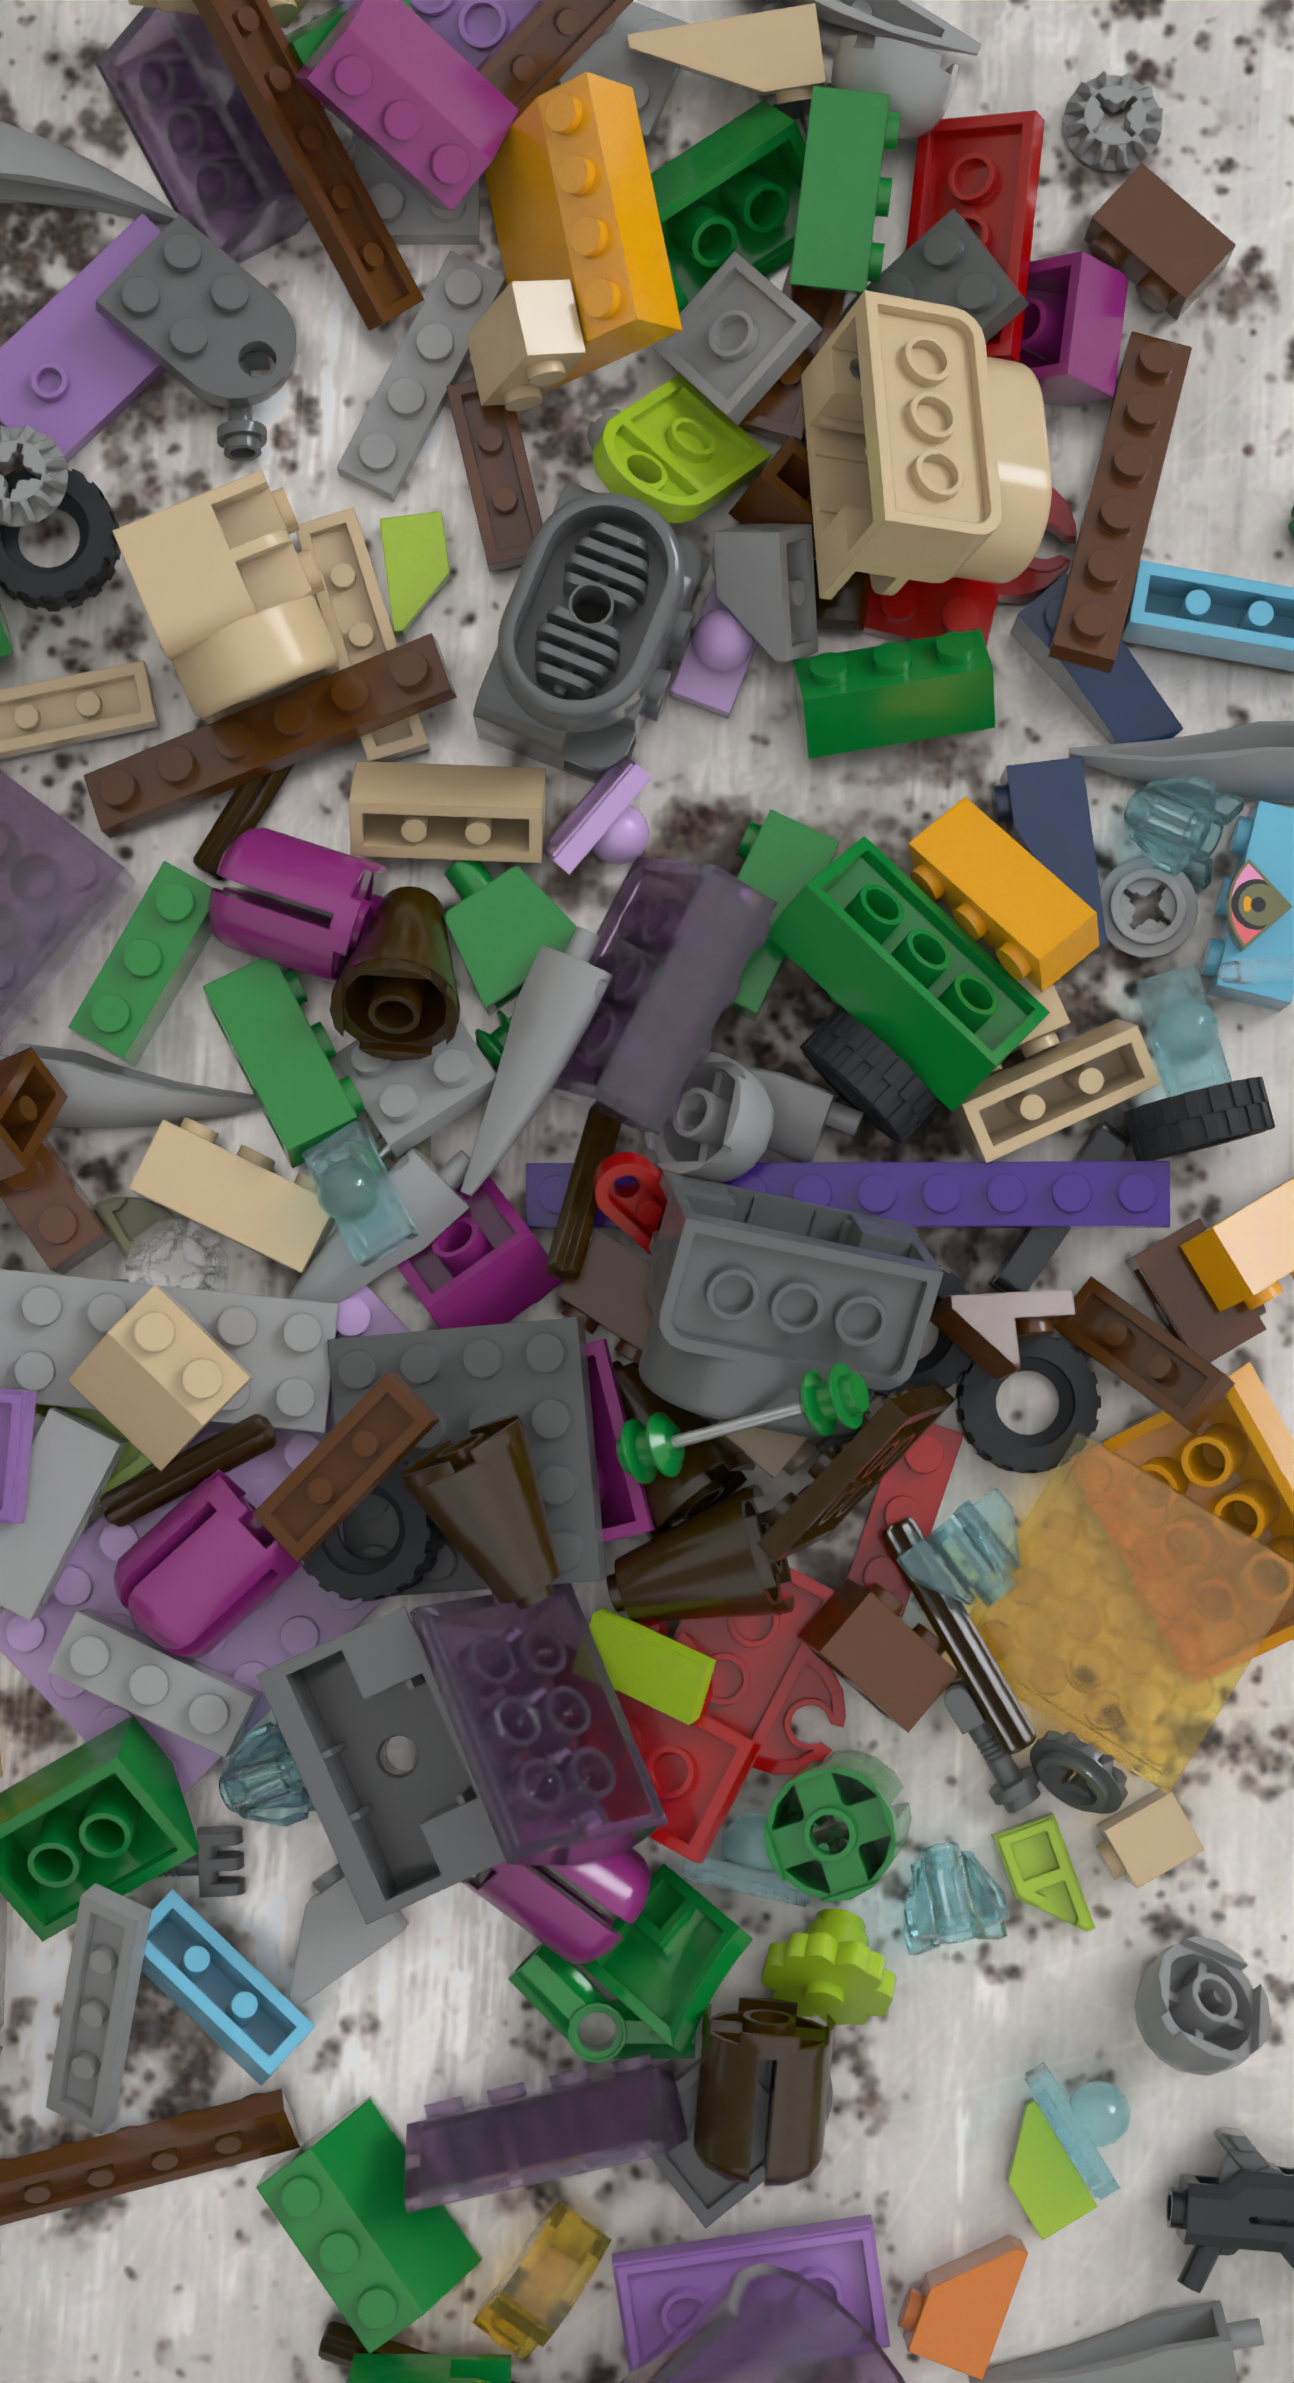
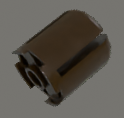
M742 1997L739 1998L738 2011L721 2012L712 2016L711 2004L705 2008L701 2032L703 2037L693 2145L699 2160L707 2169L728 2181L747 2185L749 2183L760 2059L772 2060L764 2138V2186H786L809 2177L816 2169L823 2157L832 2049L835 2039L836 2023L830 2015L827 2014L825 2027L813 2020L797 2016L798 2003L771 1998Z

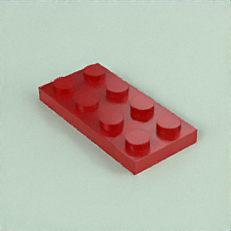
M1036 110L941 119L933 130L918 137L906 250L954 208L966 220L1026 299L1045 120ZM1025 309L986 342L988 357L1020 362Z

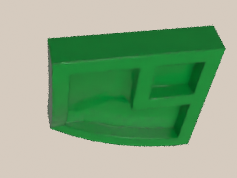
M663 1864L650 1879V1888L645 1907L635 1923L630 1924L618 1917L612 1924V1927L622 1934V1940L610 1953L588 1964L580 1965L672 2048L684 2056L690 2048L692 2039L703 2017V2011L708 2007L712 1997L736 1960L753 1939L672 1869Z

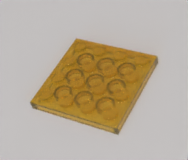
M1078 1432L969 1613V1616L1016 1698L1066 1730L1075 1733L1077 1737L1088 1744L1094 1742L1096 1749L1106 1755H1112L1115 1761L1162 1791L1170 1794L1294 1592V1561L1085 1433Z

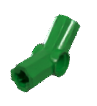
M543 1943L537 1946L508 1977V1980L569 2041L575 2054L585 2061L601 2063L611 2059H695L696 2032L689 2050L684 2056L680 2055L619 1999L606 1997L574 1963L565 1961ZM590 2013H604L615 2023L614 2035L604 2044H589L582 2039L578 2032L581 2020Z

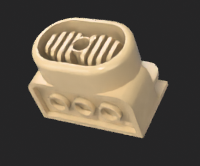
M865 290L801 375L819 598L832 600L855 571L869 573L874 592L889 596L896 594L908 580L944 583L953 577L996 584L1014 580L1025 571L1037 553L1047 526L1052 496V474L1044 401L1041 387L1035 374L1022 363L988 357L982 328L975 318L964 310L953 306ZM850 366L859 367L860 380L853 376Z
M262 469L113 530V534L167 658L175 668L192 711L197 717L208 722L220 720L323 678L336 670L339 665L337 649L314 597V594L325 590L324 584L309 548L296 553L289 534L300 529L284 488L281 487L271 492Z

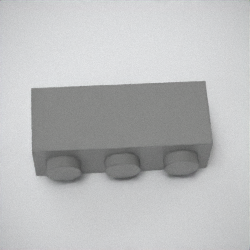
M61 1406L50 1408L46 1417L39 1413L34 1416L24 1523L19 1524L0 1522V1606L29 1621L42 1614L129 1443L128 1440Z
M89 1608L75 1612L47 1669V1672L224 1758L235 1752L263 1694L194 1659L190 1660L170 1653L151 1638Z

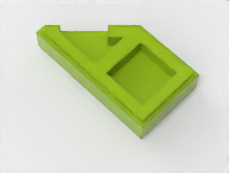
M442 511L379 519L395 637L405 636L412 627V622L450 579Z
M1052 1812L991 1834L1015 1898L1052 1914L1086 1932L1096 1929L1055 1815Z
M1031 2097L1023 2105L1021 2124L1014 2153L1011 2155L1006 2180L1043 2241L1098 2206L1036 2101Z

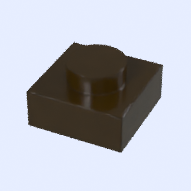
M814 560L817 629L863 631L871 591L870 574L855 571L832 600L819 598L817 562Z

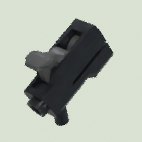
M1218 2128L1214 2132L1215 2138L1227 2151V2154L1221 2161L1217 2177L1181 2174L1179 2187H1170L1167 2194V2227L1176 2229V2233L1183 2244L1194 2245L1177 2281L1197 2293H1201L1219 2255H1233L1239 2249L1281 2253L1294 2269V2168L1276 2166L1273 2163L1267 2162L1247 2136L1237 2128Z

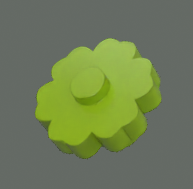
M828 1908L816 1913L814 1921L806 1926L805 1933H792L789 1936L788 1943L774 1942L769 1945L760 1981L765 1987L773 1990L772 1999L798 2003V2016L813 2017L818 2015L826 2022L828 2014L835 2021L836 2025H863L867 2023L868 2015L885 2016L888 2014L889 2006L893 2000L897 1977L893 1972L884 1969L885 1957L870 1950L868 1947L869 1938L865 1933L866 1925L864 1921L856 1914L847 1910Z

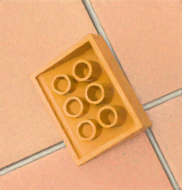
M586 71L536 97L510 126L493 161L484 171L507 286L512 281L570 279L586 353L566 373V377L551 390L683 331L633 87Z
M1250 1362L1226 1374L1235 1383L1234 1386L1195 1434H1192L1160 1409L1072 1457V1460L1068 1462L1193 1687L1294 1639V1439Z

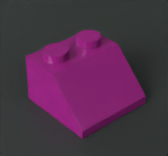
M1084 251L1030 262L1026 300L1030 305L1025 308L1019 363L1026 365L1035 374L1041 387L1044 404L1068 406L1114 398L1129 276Z
M490 1176L487 1177L473 1196L461 1192L462 1183L456 1190L468 1204L469 1208L424 1250L396 1265L441 1329L508 1323L565 1281L561 1278H553L546 1273L547 1253Z

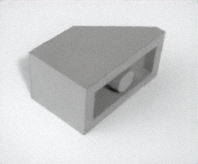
M746 523L713 532L714 547L711 553V567L716 576L717 597L774 661L787 662L818 652L812 524Z
M339 1862L312 1882L318 1893L312 1896L305 1904L289 1996L296 2008L404 1932L409 1924L402 1912L398 1910L366 1925Z

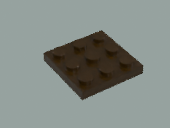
M938 1382L918 1389L910 1385L901 1394L895 1390L884 1400L878 1396L869 1404L868 1410L864 1412L863 1421L856 1428L859 1433L854 1438H850L840 1448L836 1444L831 1446L808 1470V1474L814 1479L811 1485L809 1484L804 1487L797 1495L793 1492L788 1493L766 1515L764 1521L771 1528L756 1544L774 1562H777L829 1537L956 1399Z

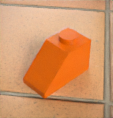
M1007 2235L925 2273L920 2290L918 2291L913 2288L908 2290L898 2318V2327L905 2329L903 2337L907 2351L983 2380L1028 2256L1022 2240L1012 2235Z

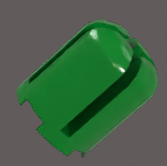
M854 1750L834 1751L825 1761L822 1760L817 1763V1760H814L794 1774L771 1802L767 1822L763 1828L766 1854L779 1878L783 1881L788 1880L803 1893L822 1898L821 1901L823 1902L851 1900L873 1888L905 1846L912 1821L909 1803L891 1805L904 1788L897 1774L877 1757ZM825 1815H833L835 1822H844L848 1830H845L837 1825H833L813 1832L815 1826L821 1827L828 1820Z

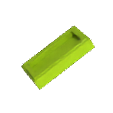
M603 1607L592 1615L577 1671L690 1725L700 1718L716 1660Z

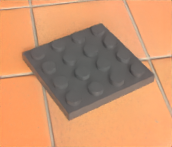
M584 1316L327 1340L335 1427L388 1372H396L441 1419L404 1457V1459L410 1461L409 1464L449 1440L453 1445L472 1436L470 1430L501 1417L518 1415L527 1430L560 1570L559 1577L551 1585L596 1582L607 1579ZM369 1494L343 1521L345 1546L353 1554L364 1559H377L386 1555L394 1547L399 1536V1519L392 1505L378 1495ZM445 1537L443 1549L438 1551L435 1558L438 1561L432 1571L425 1572L422 1576L423 1580L414 1587L405 1589L402 1593L392 1596L484 1590L488 1588Z

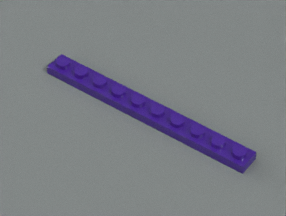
M1033 1161L988 1163L757 1162L753 1168L740 1178L722 1182V1184L909 1223L912 1228L1170 1227V1161ZM526 1163V1225L529 1229H556L574 1163ZM653 1163L656 1167L663 1171L656 1163ZM622 1176L615 1183L620 1186H628L633 1184L636 1178L633 1176ZM598 1207L593 1229H621Z

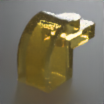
M558 2201L530 2234L510 2271L481 2304L471 2323L488 2334L499 2346L510 2350L525 2361L538 2345L543 2347L568 2315L594 2274L612 2239Z

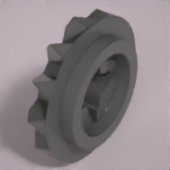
M1049 1730L1041 1739L1036 1741L1030 1750V1762L1042 1784L1056 1798L1073 1808L1085 1812L1109 1814L1117 1811L1128 1795V1791L1125 1788L1127 1777L1122 1770L1113 1766L1114 1758L1112 1755L1102 1754L1096 1749L1094 1742L1087 1744L1081 1741L1075 1733L1068 1731L1062 1735L1059 1732Z

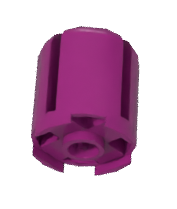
M268 828L248 829L238 836L223 853L216 874L231 881L332 913L333 917L331 918L244 889L227 886L223 887V890L211 888L208 902L211 931L228 948L274 961L280 965L336 983L384 898L373 894L376 873L388 872L387 868L382 864L360 859Z
M219 1469L209 1478H205L118 1559L113 1577L116 1595L121 1604L129 1610L130 1616L137 1625L166 1651L190 1660L209 1654L303 1565L301 1561L297 1562L253 1515L257 1508L243 1497L246 1492Z
M536 1777L535 1781L540 1790L526 1804L517 1797H514L503 1810L510 1831L509 1840L516 1856L476 1874L475 1878L469 1877L461 1881V1883L485 1899L565 1961L576 1964H588L610 1953L622 1940V1934L612 1927L614 1920L530 1855L528 1853L529 1849L615 1915L630 1924L635 1923L645 1907L650 1888L651 1871L640 1853L563 1796L543 1778Z

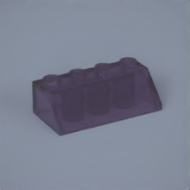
M143 7L99 59L96 66L173 210L182 215L235 262L240 264L296 235L309 221V218L202 17L196 14Z
M643 2053L612 2061L614 2073L589 2079L587 2067L550 2075L551 2088L527 2093L525 2082L522 2081L486 2090L487 2103L464 2107L463 2097L456 2096L425 2104L426 2117L408 2123L406 2128L404 2201L407 2213L666 2155L689 2140L671 2060L652 2064L650 2053Z

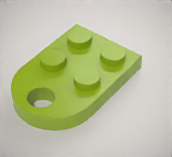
M678 374L613 416L605 425L593 448V463L598 476L611 493L627 495L645 502L659 512L668 523H684L699 517L757 476L772 456L681 374ZM633 474L639 476V477L642 478L644 481L638 479V478H637L636 476H634Z

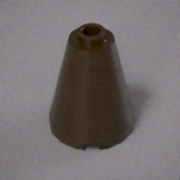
M412 886L399 887L391 890L384 896L332 990L329 1011L335 1029L342 1037L344 1036V1031L359 1040V1050L373 1057L392 1061L420 1060L432 1055V1048L445 1039L447 1045L456 1033L460 1018V1002L447 928L443 917L444 911L438 898L425 889Z
M619 1360L612 1362L627 1421L637 1419L647 1427L648 1419L653 1413L663 1412L676 1424L681 1433L712 1425L701 1415L679 1408L649 1390L642 1382L638 1371L639 1365L635 1362L625 1366ZM725 1435L685 1446L682 1469L677 1476L666 1477L657 1470L655 1479L651 1483L643 1484L655 1529L645 1532V1534L651 1540L672 1528V1524L682 1518L684 1520L737 1492L748 1480L741 1470H754L756 1466L754 1462L744 1453V1450Z
M514 1414L471 1429L472 1436L453 1445L449 1440L437 1446L402 1470L403 1475L401 1477L408 1492L501 1604L515 1601L518 1609H525L543 1601L554 1592L551 1583L559 1577L560 1570L527 1430L519 1416Z
M756 1484L744 1487L615 1559V1573L607 1575L606 1581L609 1596L616 1612L626 1611L629 1618L634 1622L766 1616L792 1612L795 1605L794 1596L782 1599L780 1584L792 1581L787 1557L774 1562L756 1544L771 1528L764 1521V1518L771 1510L759 1513L753 1500L765 1496L762 1489Z

